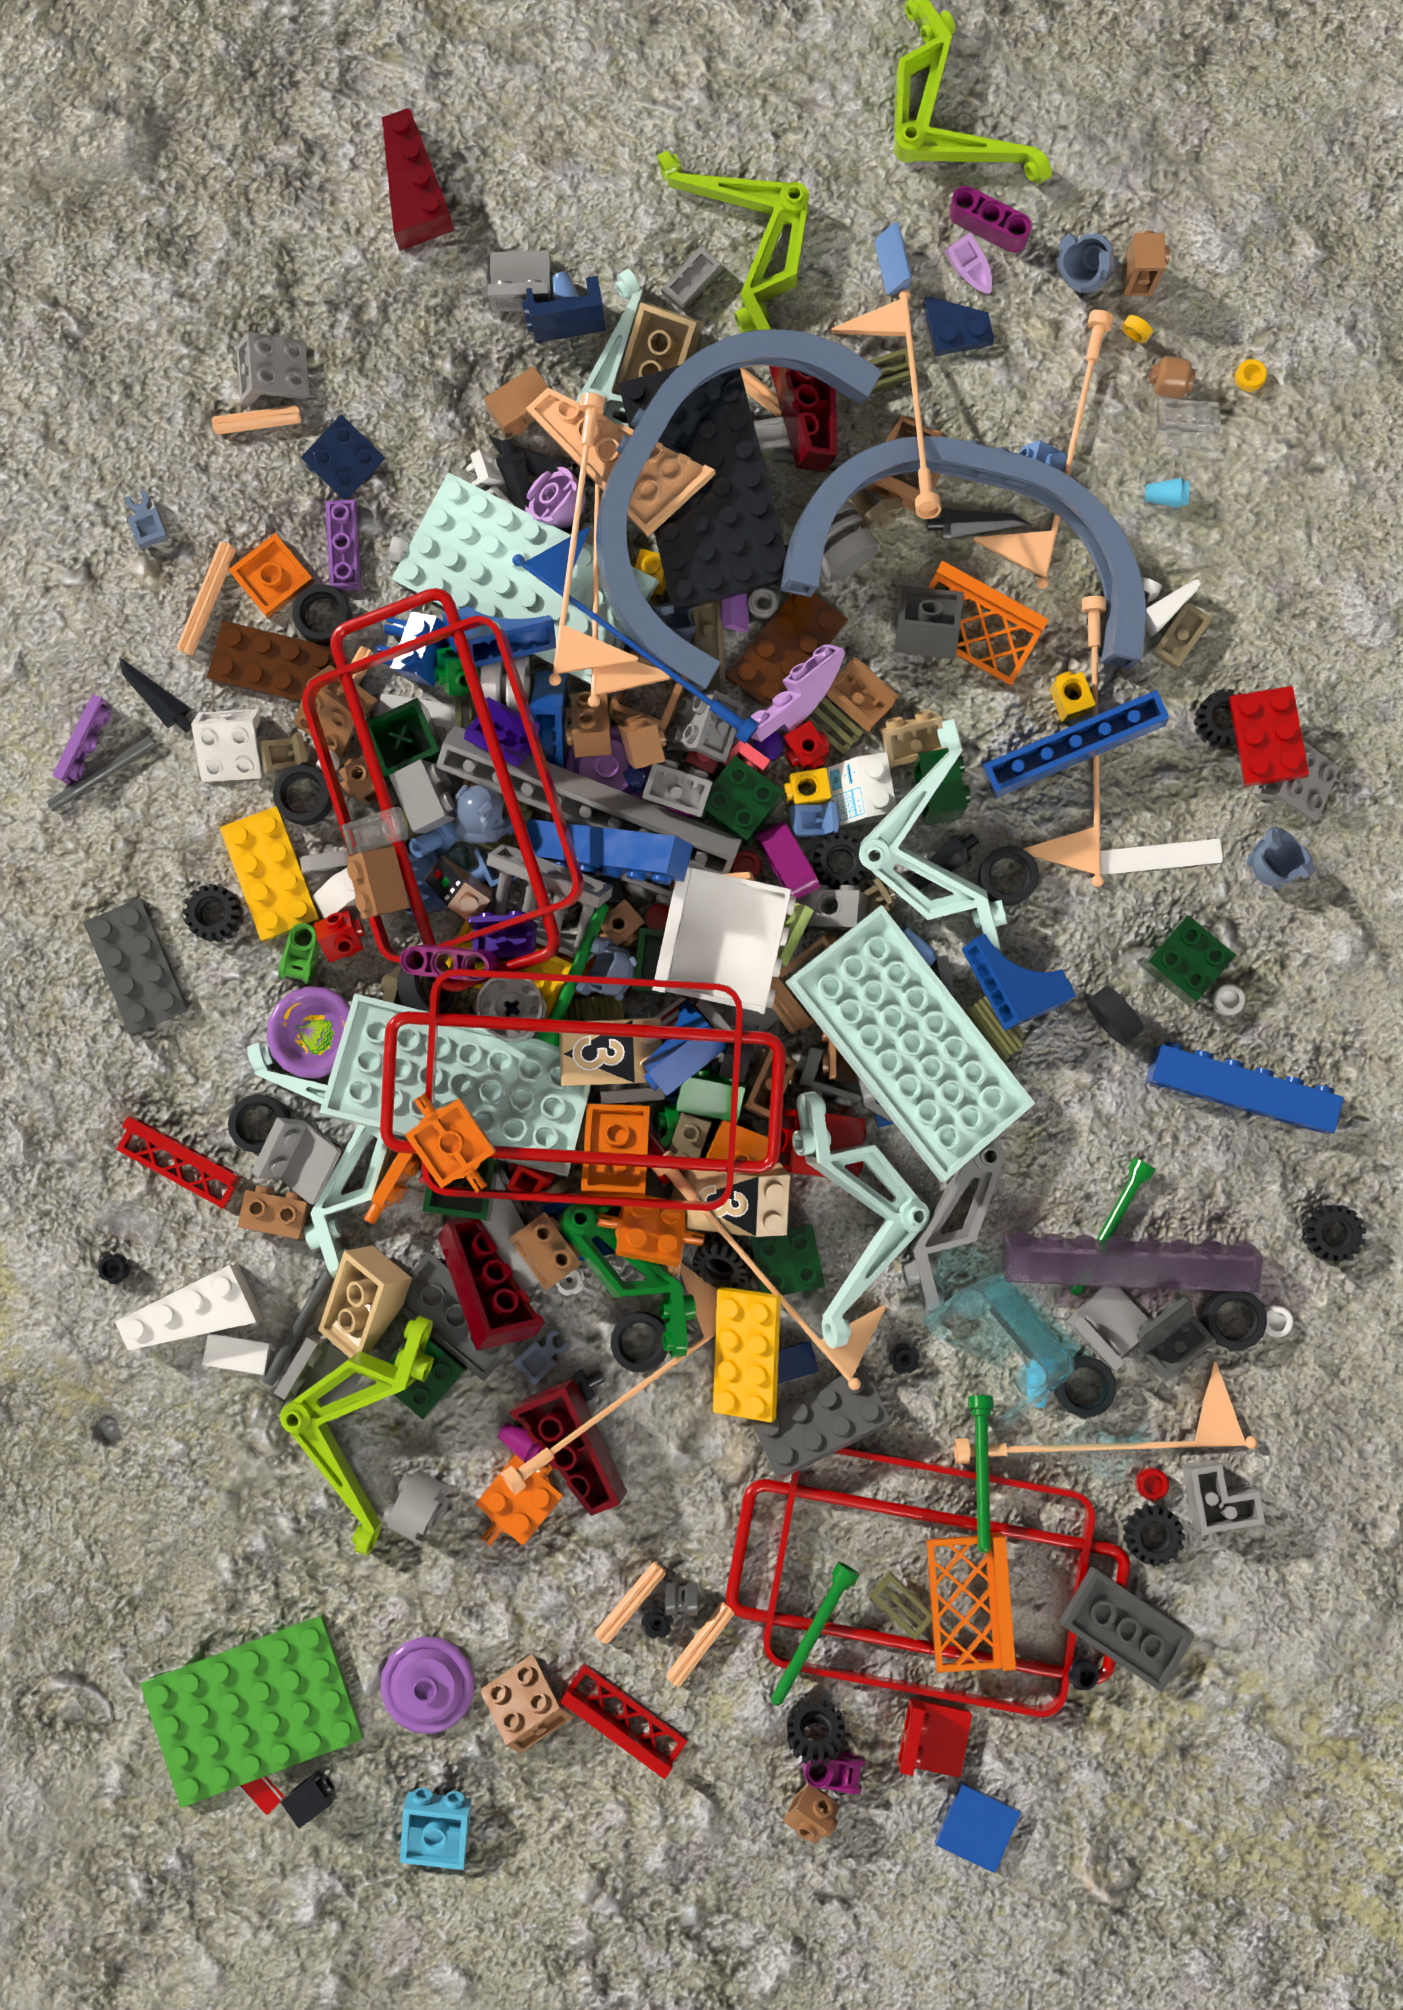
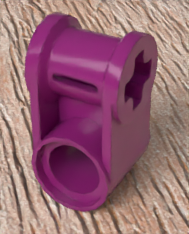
M840 1752L835 1760L829 1757V1764L825 1765V1770L819 1775H813L809 1772L810 1767L813 1765L812 1759H809L807 1764L802 1763L805 1779L814 1788L836 1790L847 1794H860L862 1791L859 1781L861 1766L865 1765V1758L861 1755ZM822 1759L818 1760V1763L824 1764Z

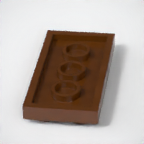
M792 593L728 672L726 680L765 709L773 703L772 700L776 695L788 691L782 680L790 675V670L796 665L809 660L817 648L827 644L830 645L847 624L848 619L814 593L811 597Z
M222 621L207 679L212 682L300 703L310 678L329 665L335 669L337 668L330 646Z

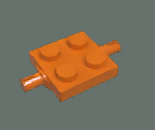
M426 1093L416 1098L414 1102L425 1117L422 1118L418 1126L404 1135L439 1187L443 1188L453 1180L464 1177L467 1178L475 1193L486 1187L487 1184L476 1169L483 1160L494 1154L496 1149L461 1097L449 1105L437 1109L434 1108Z
M397 1154L371 1199L373 1203L363 1219L375 1225L383 1209H386L387 1206H393L395 1202L397 1204L401 1202L408 1190L404 1186L410 1175L415 1177L422 1167V1160L418 1154Z
M645 1195V1198L661 1199V1198H656V1197H651V1196H646V1195ZM621 1206L618 1216L599 1213L597 1218L598 1227L615 1229L617 1238L615 1255L677 1267L681 1262V1252L684 1243L701 1247L704 1242V1233L686 1230V1210Z
M514 1455L501 1472L511 1465L517 1470L525 1463ZM549 1462L525 1479L526 1487L516 1495L513 1494L501 1474H499L475 1503L489 1516L492 1525L481 1536L483 1541L488 1539L487 1545L492 1546L501 1532L510 1534L522 1546L525 1545L564 1497L565 1494L553 1485L548 1476L553 1469Z

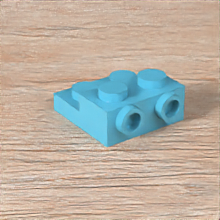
M418 1788L414 1792L408 1791L403 1807L400 1863L464 1870L472 1798H464V1795L458 1791H452L446 1795L432 1794V1791L428 1788Z

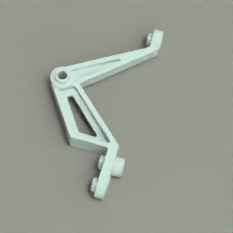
M626 269L617 274L618 282L615 283V287L623 300L627 298L629 303L585 386L578 395L576 402L580 403L583 393L602 395L605 398L604 412L602 414L619 425L623 424L629 427L627 423L613 417L615 413L626 415L621 395L613 393L640 302H642V289L632 271Z
M953 718L942 721L943 728L937 729L941 747H948L949 752L862 840L859 859L866 868L871 870L927 920L977 908L972 910L976 928L982 927L983 934L987 935L993 946L1003 955L996 928L997 926L1008 924L1002 900L990 903L987 891L900 846L962 752L957 725ZM896 863H899L953 892V895L931 900L893 867Z
M261 1042L247 1047L250 1063L257 1076L322 1104L327 1085L272 1072L271 1064H274L275 1060L269 1046L264 1047ZM358 1125L325 1185L318 1202L310 1213L313 1223L304 1226V1234L308 1246L311 1250L321 1247L326 1266L333 1279L336 1277L346 1249H341L338 1239L342 1236L338 1221L336 1219L332 1220L331 1215L372 1201L373 1195L385 1176L391 1154V1149L384 1144L378 1129ZM370 1137H377V1143L363 1188L342 1195V1190Z
M816 1092L800 1094L797 1098V1111L801 1130L794 1131L792 1136L795 1152L799 1156L805 1155L807 1164L884 1218L880 1229L822 1316V1334L826 1344L833 1349L845 1346L851 1335L850 1325L846 1319H843L842 1315L915 1236L927 1227L930 1220V1212L926 1204L918 1198L876 1145H856L830 1151L831 1136L826 1129L824 1116L826 1113L825 1102ZM863 1161L894 1196L892 1202L845 1169V1165Z

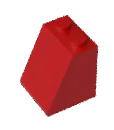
M783 1109L781 1150L778 1162L782 1164L789 1174L827 1178L806 1163L805 1155L799 1156L795 1152L792 1136L794 1131L801 1130L797 1109ZM825 1113L826 1129L831 1136L830 1151L863 1145L867 1134L865 1128L866 1119ZM863 1161L846 1164L845 1169L859 1178L863 1169Z

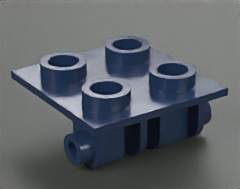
M342 414L300 457L306 463L305 466L313 474L316 473L343 500H347L385 460V457Z

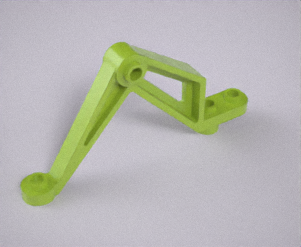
M906 0L904 4L905 13L908 19L914 21L919 28L921 38L925 44L899 58L895 83L893 152L896 158L906 163L914 161L1025 163L1024 172L1030 181L1041 184L1052 177L1051 164L1047 156L1037 147L929 126L952 34L955 33L956 26L951 14L947 10L938 14L930 0ZM926 67H930L917 119L911 120L909 119L911 75Z
M666 150L656 155L661 174L669 187L771 215L740 293L741 309L734 312V318L741 333L770 330L771 328L767 322L769 314L763 302L797 287L809 210L808 189L799 182L785 183L679 173L682 171V167L676 154L671 155ZM785 224H789L792 227L785 270L765 279L764 276Z
M418 1316L416 1320L411 1319L404 1332V1338L407 1339L405 1348L401 1349L398 1353L395 1365L359 1351L289 1402L280 1412V1422L283 1428L290 1432L362 1524L355 1530L352 1543L355 1544V1552L365 1556L371 1553L377 1542L381 1522L326 1422L401 1392L416 1379L422 1382L426 1380L434 1362L433 1357L424 1354L433 1321L422 1316ZM354 1373L376 1381V1384L329 1404L321 1405L319 1398Z

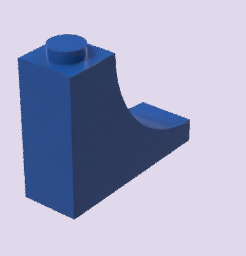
M471 606L457 609L461 620L473 616H483L494 620L502 626L507 635L514 658L556 648L554 619L550 615L525 619H508L482 614ZM444 612L442 613L443 627H446L449 623ZM482 625L464 631L475 667L503 661L495 634L489 626ZM453 636L446 638L447 644L458 655Z
M537 671L530 711L533 720L541 725L538 736L546 761L564 768L565 707H567L568 701L567 673L559 674L561 682L559 685L553 686L549 683V676L553 674V671Z
M986 934L974 938L962 948L1004 1031L1058 1009L1076 997L1072 985L1062 969L1052 972H1036L1022 968L1005 958L993 946Z
M688 1000L678 1006L679 1017L675 1027L712 1029ZM666 1039L642 1063L648 1072L643 1077L654 1091L661 1088L667 1096L727 1047L723 1042Z

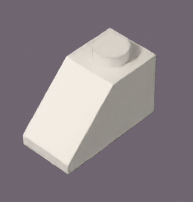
M347 868L332 876L312 896L324 919L333 913H340L345 910L351 911L356 908V895Z

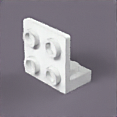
M259 709L199 712L191 726L201 781L261 778L262 768L256 736V728L261 721Z

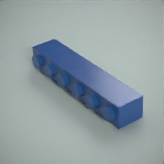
M1155 690L983 764V774L994 799L1165 727L1170 717L1158 691Z
M528 819L526 828L535 856L569 869L555 823ZM567 824L582 873L595 875L596 871H602L603 875L613 878H620L621 874H627V878L642 882L645 881L646 877H650L652 881L665 885H670L671 880L680 882L685 880L693 845L677 836Z
M1166 1041L1165 1045L1161 1044L1154 1048L1146 1083L1322 1134L1335 1133L1344 1097L1334 1094L1335 1089L1323 1085H1316L1315 1088L1304 1086L1305 1081L1291 1076H1286L1285 1080L1274 1077L1275 1072L1264 1068L1256 1067L1255 1071L1243 1068V1062L1233 1059H1226L1225 1062L1213 1059L1214 1054L1201 1050H1196L1195 1054L1183 1051V1045Z

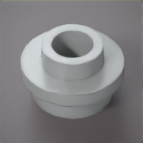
M770 589L755 590L751 593L748 600L749 610L757 618H769L777 611L778 598ZM765 600L769 606L763 609L757 603Z

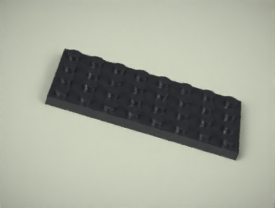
M679 366L618 383L629 428L635 429L631 422L639 408L646 410L662 384ZM736 369L709 380L685 398L672 415L658 440L664 447L678 454L682 453L690 457L692 461L714 469L716 473L654 531L671 605L674 606V613L782 583L787 553L741 369Z

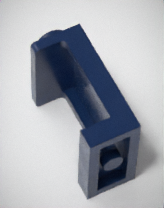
M598 276L586 278L588 295L535 303L532 288L526 289L527 299L522 300L527 331L534 332L536 343L606 331Z

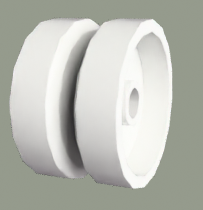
M528 656L514 658L530 707L532 697L530 660ZM501 661L482 666L481 685L485 698L490 697L503 705L506 704L507 707L519 713L504 662Z

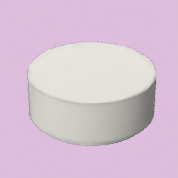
M1233 984L1220 986L1212 995L1213 1008L1221 1015L1230 1016L1242 1010L1245 1004L1243 991Z
M1276 1305L1265 1308L1267 1313L1265 1334L1276 1338L1286 1336L1293 1327L1291 1313L1286 1308Z

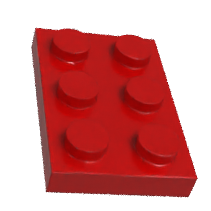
M1293 686L1230 696L1229 704L1244 787L1307 778L1309 770Z

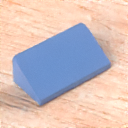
M895 222L881 233L874 243L887 295L899 294L903 289L908 290L912 278L900 225L898 222Z

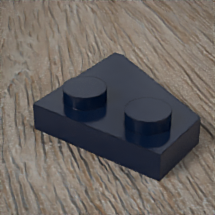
M924 297L923 304L934 356L993 346L994 336L988 312L933 297Z

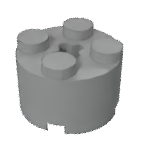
M418 1470L412 1476L407 1473L403 1477L397 1489L401 1493L395 1504L391 1503L387 1507L382 1520L388 1523L387 1527L420 1546H424L429 1541L425 1537L429 1529L435 1532L444 1518L452 1500L447 1497V1494L454 1493V1488Z

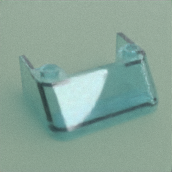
M992 1275L961 1289L927 1316L923 1322L931 1334L956 1313L964 1319L974 1320L989 1310L1029 1358V1361L1022 1365L1016 1374L1017 1385L1026 1397L1001 1416L1004 1426L1008 1429L1070 1379L1075 1370V1362L1072 1355L1012 1283L1004 1276Z

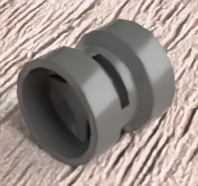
M666 1582L665 1616H675L678 1612L686 1613L687 1616H697L698 1583H687L685 1586H678L676 1583ZM682 1591H685V1608H682Z

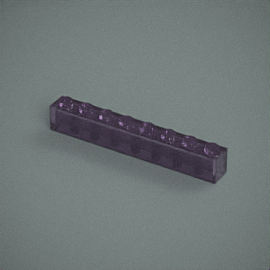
M1018 1232L1014 1233L1013 1236H1004L1002 1273L1006 1282L1259 1292L1263 1256L1253 1244L1244 1241L1234 1242V1245H1223L1214 1240H1204L1202 1244L1190 1243L1184 1239L1159 1242L1154 1238L1147 1237L1140 1238L1139 1241H1127V1239L1119 1236L1108 1237V1240H1099L1089 1235H1078L1074 1239L1064 1238L1059 1234L1032 1237L1031 1234Z

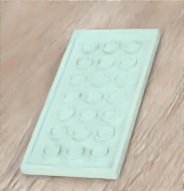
M448 472L408 547V552H405L404 558L398 565L392 580L415 593L432 588L443 589L452 596L457 609L471 606L474 610L488 616L525 619L550 615L554 619L557 644L563 597L523 567L515 566L512 558L516 554H521L525 561L569 538L571 535L551 524L538 522L532 518L533 515ZM585 542L573 569L570 595L593 611L594 547ZM632 567L635 579L648 602L659 582L656 578ZM599 574V617L629 638L607 599ZM432 601V602L438 604L439 606L443 607V605H442L441 602H439V601ZM569 602L565 626L592 637L593 619ZM599 624L598 640L623 650L625 643ZM556 648L534 653L533 655L554 665ZM592 669L567 672L591 685Z
M882 905L785 982L940 1182L947 1181L1035 1104Z
M354 993L319 1112L320 1115L380 1130L386 1025L393 1016L400 1012L427 1011ZM406 1024L398 1030L393 1116L394 1134L405 1136L404 1134L418 1126L422 1118H424L423 1113L414 1100L426 1091L429 1025ZM438 1026L435 1109L445 1107L461 1097L493 1146L575 1150L591 1085L561 1086L560 1045L556 1047L534 1038L520 1043L504 1042L482 1028ZM498 1159L567 1177L571 1163Z

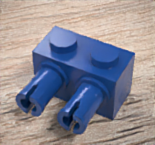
M413 611L409 620L391 617L386 619V622L393 625L384 624L385 634L402 638L400 644L443 628V621L438 617ZM444 639L382 664L390 665L393 670L408 681L434 687L436 683L434 668L437 667L436 649L447 648L449 645ZM379 644L376 650L384 651L391 647Z

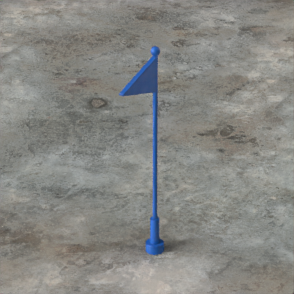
M590 527L578 532L573 569L588 536ZM571 536L525 561L521 554H516L513 556L512 562L517 567H523L563 597ZM569 595V602L709 705L710 711L738 731L735 735L736 738L744 744L750 740L760 725L751 717H748L745 721L717 699L715 701L711 700Z

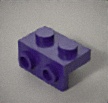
M487 697L486 701L505 761L518 767L532 752L520 713ZM477 717L465 730L464 739L489 752L479 718ZM534 721L537 733L539 735L541 725L538 722Z
M511 911L508 915H496L484 912L480 913L479 916L469 917L468 924L474 931L526 913ZM532 920L473 941L472 949L491 951L498 959V962L510 961L533 953L536 950L537 924ZM477 957L475 960L476 963L484 962L480 957Z

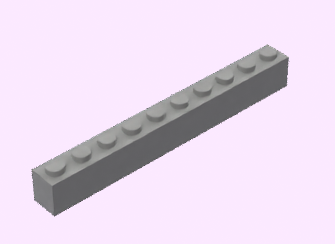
M454 725L443 741L436 768L502 793L490 753L465 740L464 734L466 729ZM528 755L518 767L506 761L517 799L551 813L534 757ZM547 762L565 819L585 826L677 836L693 845L688 867L719 874L730 872L742 839Z

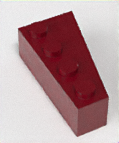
M410 107L382 117L393 233L398 249L401 251L454 231V227Z
M769 366L796 468L826 472L837 457L836 389L803 372Z
M465 1217L448 1220L437 1237L476 1351L535 1337L545 1324V1321L540 1313L536 1314L530 1305L531 1299L524 1289L521 1290L512 1276L513 1271L508 1263L504 1264L496 1251L498 1248L481 1221Z
M575 1378L520 1400L509 1411L516 1421L519 1420L527 1430L526 1434L534 1444L537 1443L542 1450L545 1448L551 1449L593 1418ZM596 1424L553 1455L554 1459L549 1462L553 1469L556 1468L566 1480L565 1484L590 1516L619 1505L627 1493Z

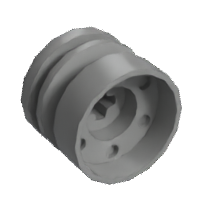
M846 502L838 510L827 535L821 574L826 582L830 584L838 582L860 569L880 549V544L870 529L863 528L857 530L862 524L863 519L860 515L855 514L856 508L851 502Z
M490 978L483 984L477 995L476 1013L481 1016L508 1017L509 1010L506 1008L509 1003L516 1005L519 1002L520 1004L517 1008L521 1011L520 1014L517 1016L511 1014L509 1017L546 1019L547 1005L544 995L531 980ZM486 1029L488 1033L496 1038L511 1043L529 1040L537 1034L534 1031Z

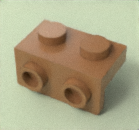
M853 657L848 662L845 669L834 679L826 693L827 697L867 732L891 710L899 698L898 694L894 692L889 684L884 683L866 664L859 661L856 657Z

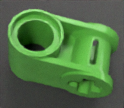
M299 923L291 928L285 952L279 965V978L285 979L288 976L303 980L304 984L307 985L312 983L321 948L317 941L315 927L306 923ZM309 930L312 934V940L308 945L302 946L299 937L301 933ZM293 966L301 967L303 970L294 969Z

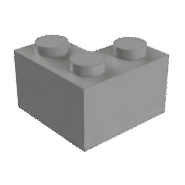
M422 759L389 775L412 831L426 834L456 819L453 812L455 804L451 797L455 792L451 786L454 783L451 773L436 768L437 764Z
M1206 1460L1182 1464L1193 1529L1201 1534L1265 1524L1260 1492L1250 1486L1227 1490L1221 1463L1215 1460Z

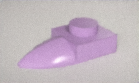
M969 232L943 252L959 277L962 276L974 289L989 294L992 288L990 266L972 233Z

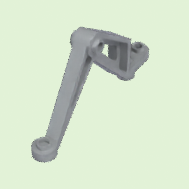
M858 1075L855 1076L857 1094L862 1096L861 1106L895 1124L882 1106L876 1103L875 1097ZM991 1141L955 1173L930 1213L927 1227L917 1234L910 1245L909 1253L911 1260L901 1262L904 1281L907 1287L917 1284L927 1317L941 1314V1307L945 1306L943 1293L940 1288L936 1289L933 1278L937 1276L936 1264L933 1258L928 1257V1254L976 1242L1005 1160L1004 1150L997 1142ZM986 1152H988V1154H989V1157H988L987 1160H985V1153H986ZM973 1177L978 1178L979 1182L962 1228L941 1234V1228Z

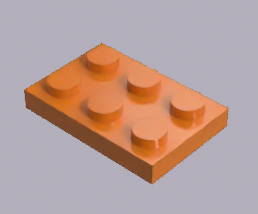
M587 1103L584 1151L648 1155L650 1106ZM583 1164L581 1195L645 1198L647 1167Z

